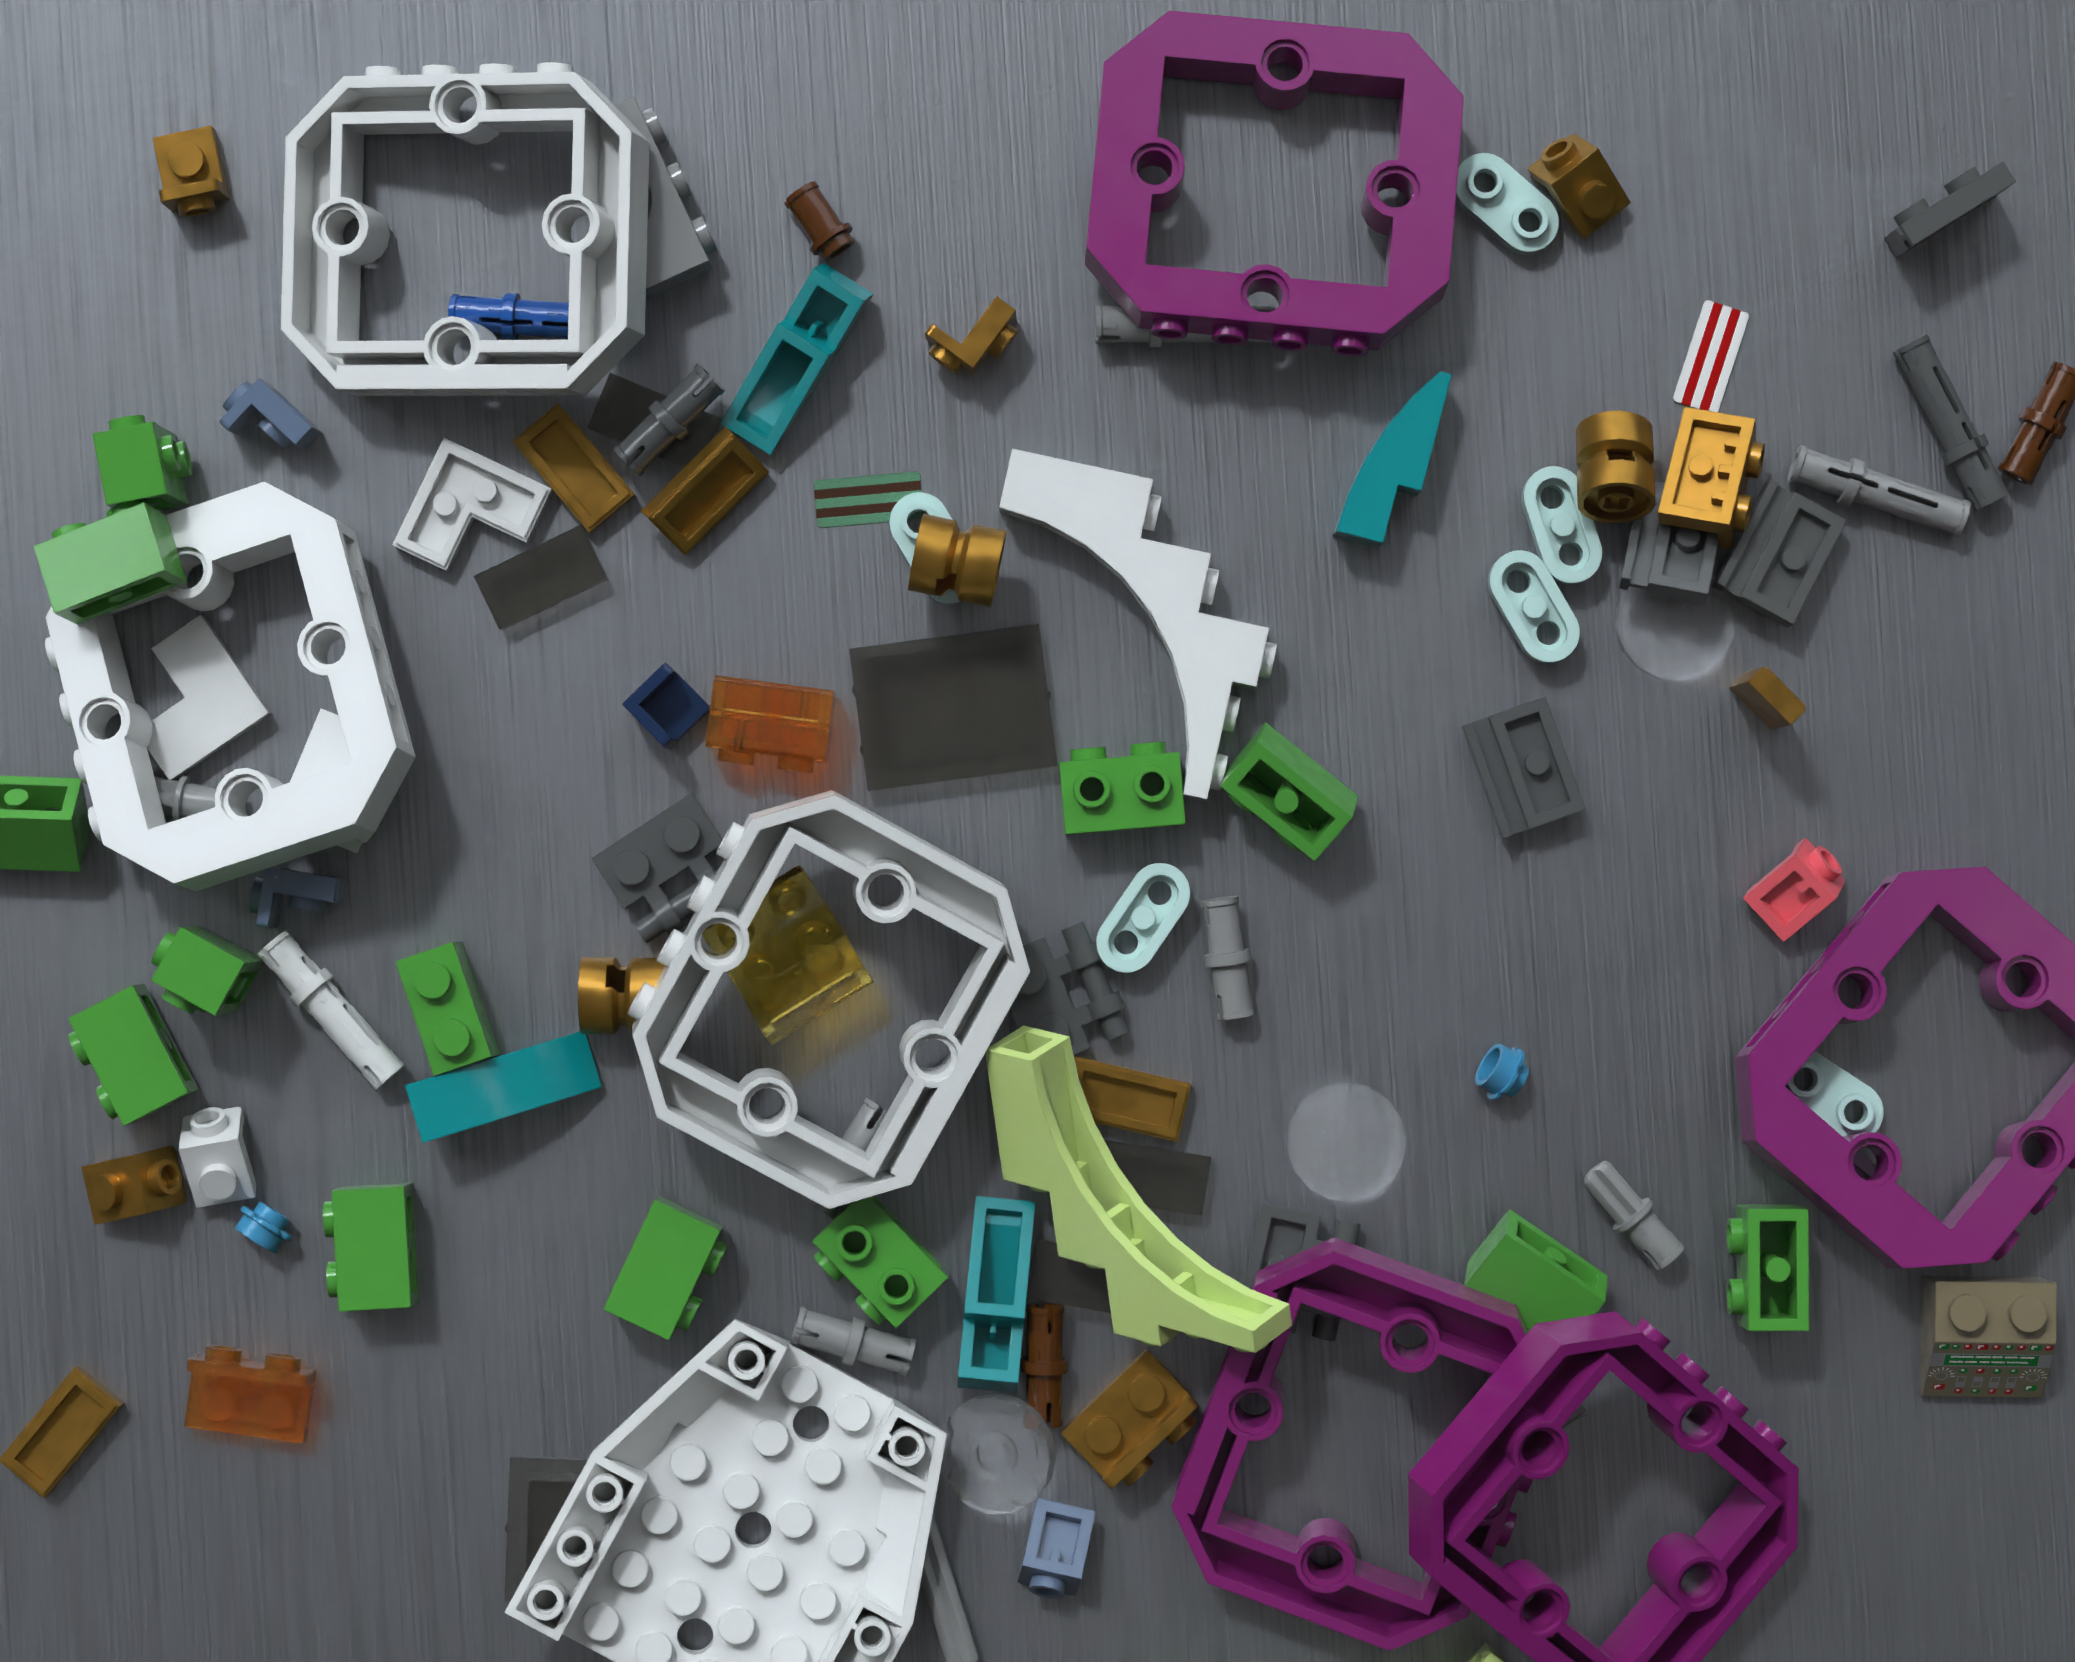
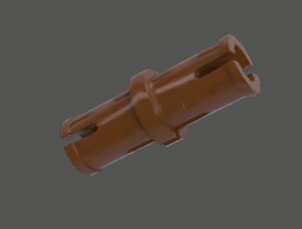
M2053 361L2031 407H2024L2019 417L2022 424L2009 451H2007L1998 467L2000 472L2021 483L2033 485L2041 464L2055 439L2061 440L2067 429L2064 422L2075 401L2074 368Z
M1037 1303L1026 1305L1027 1351L1026 1357L1020 1359V1371L1026 1374V1417L1024 1418V1425L1027 1427L1047 1429V1423H1050L1051 1428H1058L1063 1425V1419L1061 1418L1062 1374L1068 1372V1359L1062 1357L1063 1313L1065 1312V1306L1062 1304L1042 1303V1308H1039Z

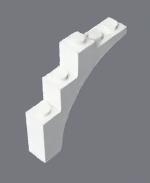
M1012 448L999 506L1000 513L1043 526L1085 549L1122 581L1148 614L1171 658L1183 700L1187 744L1183 796L1203 801L1207 800L1209 789L1221 790L1220 786L1226 770L1228 756L1217 754L1222 730L1233 732L1238 715L1241 697L1230 695L1232 685L1254 690L1257 686L1258 677L1270 678L1277 644L1266 642L1269 628L1199 613L1200 603L1212 605L1219 570L1208 568L1211 553L1141 538L1142 529L1155 530L1162 496L1150 494L1153 479Z

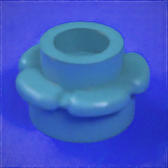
M1501 1043L1495 1044L1488 1050L1481 1060L1475 1075L1476 1085L1488 1091V1099L1497 1101L1503 1094L1513 1097L1521 1090L1529 1074V1067L1524 1064V1051L1515 1047L1510 1049Z
M259 1201L254 1210L246 1206L240 1209L244 1214L235 1226V1229L268 1251L275 1254L284 1240L289 1242L292 1240V1236L284 1230L290 1219L264 1202Z

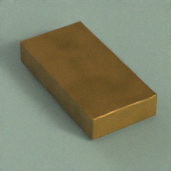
M559 403L512 441L590 534L636 497L634 492Z
M725 427L641 512L686 555L769 471Z
M1760 667L1743 673L1729 687L1770 730L1792 725L1806 711L1804 708L1806 705L1768 667Z
M1074 1057L1079 1081L1095 1123L1178 1142L1191 1083L1084 1057Z
M78 1365L73 1368L0 1457V1462L39 1495L46 1498L125 1403Z

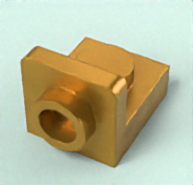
M211 125L152 138L163 189L159 190L161 203L169 210H179V215L182 217L198 216L214 211V202L230 199L216 131Z

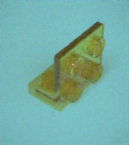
M795 866L774 880L748 927L750 946L745 959L739 966L726 972L743 996L760 1030L771 1046L874 983L852 943L802 866ZM722 923L712 924L702 933V937L713 953H723L729 950L736 938L734 930Z

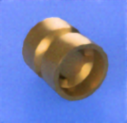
M1621 410L1604 411L1582 420L1575 429L1577 466L1580 468L1577 472L1578 510L1592 520L1605 523H1626L1649 514L1656 505L1654 468L1651 466L1654 462L1653 425L1647 418L1637 413Z
M923 514L911 565L908 590L941 597L950 589L955 591L959 601L991 607L1007 531L973 524L966 532L960 531L956 520Z
M581 957L578 981V1016L581 1034H616L621 1026H627L632 1033V1025L636 1019L627 1014L644 982L654 987L665 965L658 962L657 958L634 957L627 966H621L616 957Z

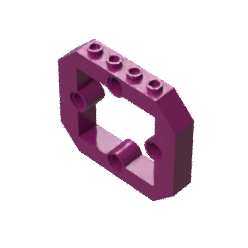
M1168 11L1104 61L1085 266L1138 328L1151 329V334L1159 338L1176 340L1186 338L1187 333L1212 335L1211 339L1214 342L1225 345H1242L1247 343L1248 339L1272 341L1273 347L1288 351L1305 350L1308 348V344L1332 346V351L1336 354L1352 357L1364 356L1368 354V350L1379 351L1441 301L1449 283L1464 95L1409 33ZM1284 63L1292 66L1297 71L1298 76L1290 81H1281L1273 77L1268 69L1275 64ZM1163 77L1252 85L1258 100L1268 108L1275 110H1289L1300 105L1308 96L1309 91L1399 99L1394 160L1385 161L1372 170L1368 176L1360 204L1362 217L1366 224L1375 232L1388 236L1384 287L1290 278L1282 269L1269 264L1255 265L1244 273L1146 264L1150 213L1162 212L1172 207L1179 199L1185 171L1184 157L1179 148L1171 141L1157 137ZM1147 166H1157L1165 170L1169 178L1161 184L1152 185L1144 182L1139 177L1138 172ZM1388 188L1397 189L1406 196L1408 203L1402 207L1393 208L1384 204L1380 200L1378 193ZM1256 292H1266L1276 298L1279 306L1271 312H1260L1250 306L1247 298Z
M1986 866L1909 871L1886 877L1735 1056L1742 1142L1887 1268L1905 1269L1985 1263L1991 1258L1995 1261L2000 1260L2019 1239L2020 1234L2015 1230L2029 1212L2036 1215L2043 1210L2057 1193L2058 1188L2053 1185L2054 1181L2067 1166L2070 1169L2075 1168V1062L2026 1121L2010 1124L2000 1132L1995 1142V1158L1942 1222L1896 1183L1901 1173L1902 1157L1899 1148L1892 1139L1881 1133L1874 1132L1855 1133L1843 1137L1785 1087L1838 1023L1848 1024L1872 1018L1881 1010L1886 1001L1887 987L1881 971L1928 915L1932 916L1985 962L1980 972L1979 987L1982 997L1990 1006L2003 1012H2016L2037 1007L2075 1040V944ZM2012 965L2019 967L2026 975L2027 988L2020 997L2014 995L2006 984V974ZM1845 976L1854 979L1860 986L1861 1000L1854 1009L1845 1006L1838 995L1839 984ZM2030 1134L2039 1140L2043 1149L2042 1158L2035 1167L2027 1164L2021 1152L2022 1144ZM1862 1146L1870 1149L1876 1159V1170L1867 1180L1861 1178L1856 1173L1853 1165L1854 1155Z
M1335 1237L1257 1271L1250 1288L1289 1303L1292 1325L1300 1304L1303 1303L1380 1332L1382 1356L1393 1368L1408 1373L1423 1371L1432 1365L1440 1354L1493 1374L1529 1332L1517 1305ZM1413 1324L1421 1327L1427 1334V1337L1418 1346L1405 1347L1397 1343L1393 1337L1395 1331L1402 1325ZM1292 1326L1256 1353L1240 1352L1232 1346H1228L1175 1486L1171 1506L1207 1583L1388 1651L1468 1618L1471 1609L1437 1583L1427 1572H1425L1423 1580L1420 1582L1356 1558V1544L1353 1534L1345 1524L1336 1519L1320 1518L1313 1520L1305 1525L1299 1535L1296 1536L1223 1508L1248 1441L1268 1438L1276 1432L1282 1423L1285 1394L1282 1383L1274 1372ZM1259 1393L1266 1397L1270 1407L1262 1414L1252 1415L1244 1412L1237 1401L1245 1394ZM1535 1433L1526 1438L1523 1446L1531 1441ZM1520 1475L1467 1538L1489 1557H1492L1496 1545L1504 1548L1507 1546L1517 1519V1513L1510 1511L1518 1490L1525 1493L1528 1492L1533 1479ZM1327 1545L1337 1549L1342 1557L1336 1563L1325 1566L1314 1562L1309 1554L1316 1547Z
M1613 1311L1536 1323L1408 1473L1409 1555L1437 1583L1535 1662H1701L1798 1547L1799 1468L1780 1452L1787 1442L1760 1419L1753 1427L1741 1419L1749 1409L1721 1385L1714 1394L1704 1387L1703 1383L1710 1375L1683 1352L1675 1360L1667 1355L1663 1350L1671 1341L1644 1318H1641L1633 1326L1619 1313ZM1610 1370L1647 1402L1648 1416L1657 1428L1681 1448L1689 1452H1705L1736 1478L1739 1484L1694 1537L1682 1532H1673L1663 1536L1653 1545L1648 1554L1646 1565L1648 1575L1654 1584L1599 1647L1567 1620L1570 1611L1567 1594L1536 1563L1530 1560L1517 1559L1506 1563L1502 1567L1467 1538L1520 1475L1529 1479H1544L1552 1476L1562 1468L1568 1458L1570 1448L1568 1435L1562 1426ZM1692 1408L1690 1413L1683 1419L1686 1412ZM1535 1433L1531 1441L1523 1446L1526 1438ZM1532 1595H1534L1533 1598H1532V1600H1530L1527 1604H1525L1526 1601H1527Z

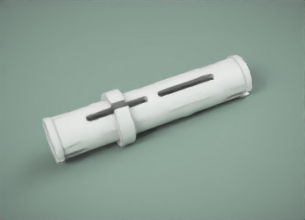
M287 930L283 931L269 942L257 956L262 959L292 994L289 998L296 1007L302 1005L313 1016L326 1034L363 1073L362 1075L369 1081L372 1087L377 1090L404 1067L405 1064L378 1037V1034L357 1010L341 995L339 990L330 981L333 975L325 967L321 970L299 947L300 945L293 939Z

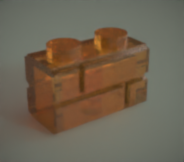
M715 675L705 747L718 749L717 761L753 766L754 755L756 754L778 757L777 769L813 773L814 762L827 764L836 692L834 690Z

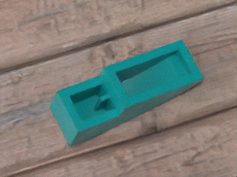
M824 262L813 268L785 318L775 327L720 424L769 455L773 454L829 369L874 294Z
M1440 371L1411 397L1384 429L1354 478L1344 499L1332 536L1377 548L1383 544L1396 491L1417 496L1422 491L1452 374Z
M580 1031L405 1085L422 1143L603 1087L588 1035L581 1034Z
M976 1196L957 1388L1017 1393L1035 1201Z

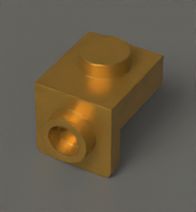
M1576 134L1558 139L1549 144L1542 151L1540 159L1528 168L1533 179L1548 189L1573 232L1583 239L1631 203L1599 148Z
M996 296L961 344L940 328L931 324L925 332L926 340L933 345L928 354L954 374H957L963 367L974 375L989 354L998 360L1016 337L1018 330L1011 325L1016 319V310Z
M166 1146L81 1167L94 1225L178 1206L186 1202L182 1174L173 1146Z

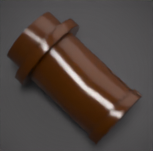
M816 181L805 184L787 197L784 204L791 210L812 241L813 245L810 251L813 255L820 254L824 261L828 262L843 254L854 244L855 241L850 235L853 227L848 222L844 224L841 222L820 191Z

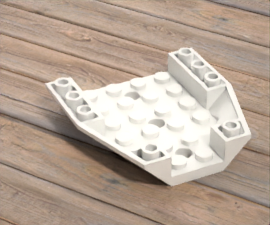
M734 1319L592 1451L504 1613L556 1641H559L563 1634L614 1662H893L914 1621L947 1433L892 1396L807 1350L790 1344V1341ZM804 1407H818L828 1416L829 1424L827 1430L818 1438H804L794 1429V1417ZM757 1512L769 1520L771 1531L763 1542L747 1544L738 1537L735 1527L738 1520L744 1514ZM689 1619H702L711 1626L713 1638L705 1648L690 1650L679 1641L678 1630Z

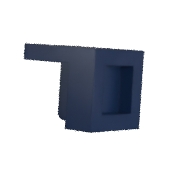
M666 662L622 703L641 725L664 748L669 750L712 709L675 669Z

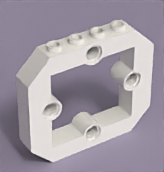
M566 63L537 64V72L516 73V67L512 65L482 64L479 66V73L458 74V68L449 65H425L422 67V75H401L400 68L391 66H369L365 68V76H343L285 137L281 330L335 389L355 396H586L645 336L650 142L594 83L573 72V65ZM475 96L477 102L476 112L471 119L461 123L459 118L460 107L465 100ZM573 131L571 194L561 195L553 200L545 210L542 220L543 236L548 244L558 252L570 257L568 340H497L494 334L484 326L464 318L450 316L441 318L434 323L426 333L424 340L359 341L361 265L373 263L380 258L388 247L390 238L389 226L383 215L374 208L363 204L364 135L448 133L466 143L479 145L488 143L502 132ZM588 215L590 221L589 232L579 242H573L570 233L573 223L580 216ZM357 218L359 222L358 235L351 243L345 245L343 240L344 228L349 221ZM468 336L471 343L470 354L461 364H456L453 356L454 347L461 338Z
M261 482L166 515L186 580L189 572L195 566L203 565L202 578L194 587L188 589L186 582L78 625L54 614L51 606L45 617L50 637L45 639L46 653L53 668L60 673L64 693L59 696L60 708L67 724L74 728L79 748L74 751V763L79 777L85 784H88L93 806L88 809L89 823L94 835L99 841H102L103 845L166 880L196 892L375 833L416 756L355 531L335 518L266 482ZM295 552L313 621L309 622L300 633L297 643L298 656L303 666L310 672L330 682L351 762L287 784H283L279 780L250 768L235 769L226 774L218 784L215 792L214 808L166 823L147 750L153 734L152 720L148 712L135 703L113 614L167 595L195 610H214L223 605L230 597L234 586V572ZM344 638L346 647L344 655L339 661L329 664L327 661L329 647L333 642ZM119 713L121 716L120 729L115 736L107 739V723L112 716ZM261 789L263 794L262 805L255 814L248 816L245 808L247 798L252 792Z
M833 790L751 813L743 826L733 822L716 852L717 855L724 858L723 863L713 880L704 875L699 881L687 904V908L695 912L684 933L673 929L657 958L658 962L665 965L654 987L646 982L643 983L627 1013L636 1019L632 1025V1035L656 1116L828 1209L912 1185L1030 973L1008 891L996 879ZM794 844L854 875L852 882L853 896L862 913L871 920L879 923H894L906 917L914 908L980 944L939 1020H921L911 1025L903 1034L899 1045L900 1058L908 1076L866 1151L798 1116L795 1090L790 1080L780 1071L771 1068L755 1069L746 1074L737 1083L679 1052L723 972L739 966L745 959L750 946L748 927ZM886 874L895 876L900 881L901 886L899 896L895 901L887 905L873 903L868 898V888L873 879ZM722 923L734 930L736 938L729 950L723 953H712L702 946L700 940L702 933L712 924ZM931 1039L943 1041L947 1045L948 1052L945 1060L940 1065L926 1068L916 1062L915 1054L917 1048L923 1042ZM766 1088L778 1091L783 1097V1103L777 1113L771 1116H760L750 1109V1099L755 1092Z

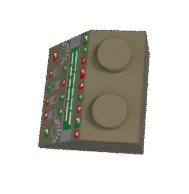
M1921 1275L1920 1395L1940 1397L2042 1398L2056 1347L2057 1283L2042 1277Z

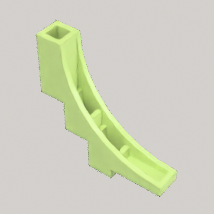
M1022 1026L988 1047L985 1056L1003 1180L1029 1186L1031 1190L1036 1192H1049L1058 1256L1084 1263L1089 1268L1105 1269L1113 1333L1140 1340L1142 1344L1161 1347L1171 1342L1180 1332H1183L1191 1338H1204L1232 1346L1240 1352L1256 1353L1292 1326L1289 1303L1254 1291L1212 1267L1181 1242L1143 1202L1118 1167L1094 1122L1079 1081L1070 1036Z

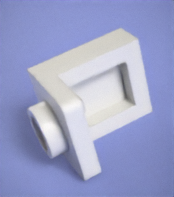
M217 1107L205 1108L193 1115L185 1116L182 1120L178 1150L196 1208L250 1199L256 1196L257 1183L242 1136L244 1116L241 1107L226 1109Z

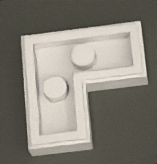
M443 438L392 545L449 572L474 519L529 544L554 490L451 440Z
M199 615L151 648L185 697L152 720L153 734L147 749L168 780L178 779L272 714L204 615Z

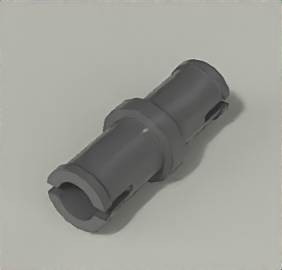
M698 363L694 370L662 402L655 399L648 406L651 413L619 445L617 444L613 448L616 454L625 462L641 445L645 446L629 465L639 476L645 473V469L676 438L683 441L691 433L687 427L719 395L725 392V389L713 378L697 395L694 394L709 378L708 375L710 374Z

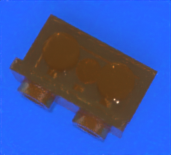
M207 1345L205 1354L197 1353L188 1358L186 1371L192 1373L184 1427L304 1443L307 1440L317 1369L301 1367V1357L267 1353L265 1355V1362L241 1359L242 1349Z

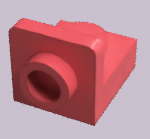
M1804 838L1795 846L1790 856L1747 890L1743 899L1784 942L1837 899L1845 880L1841 876L1842 868L1837 859L1826 848L1822 846L1815 848L1807 838Z

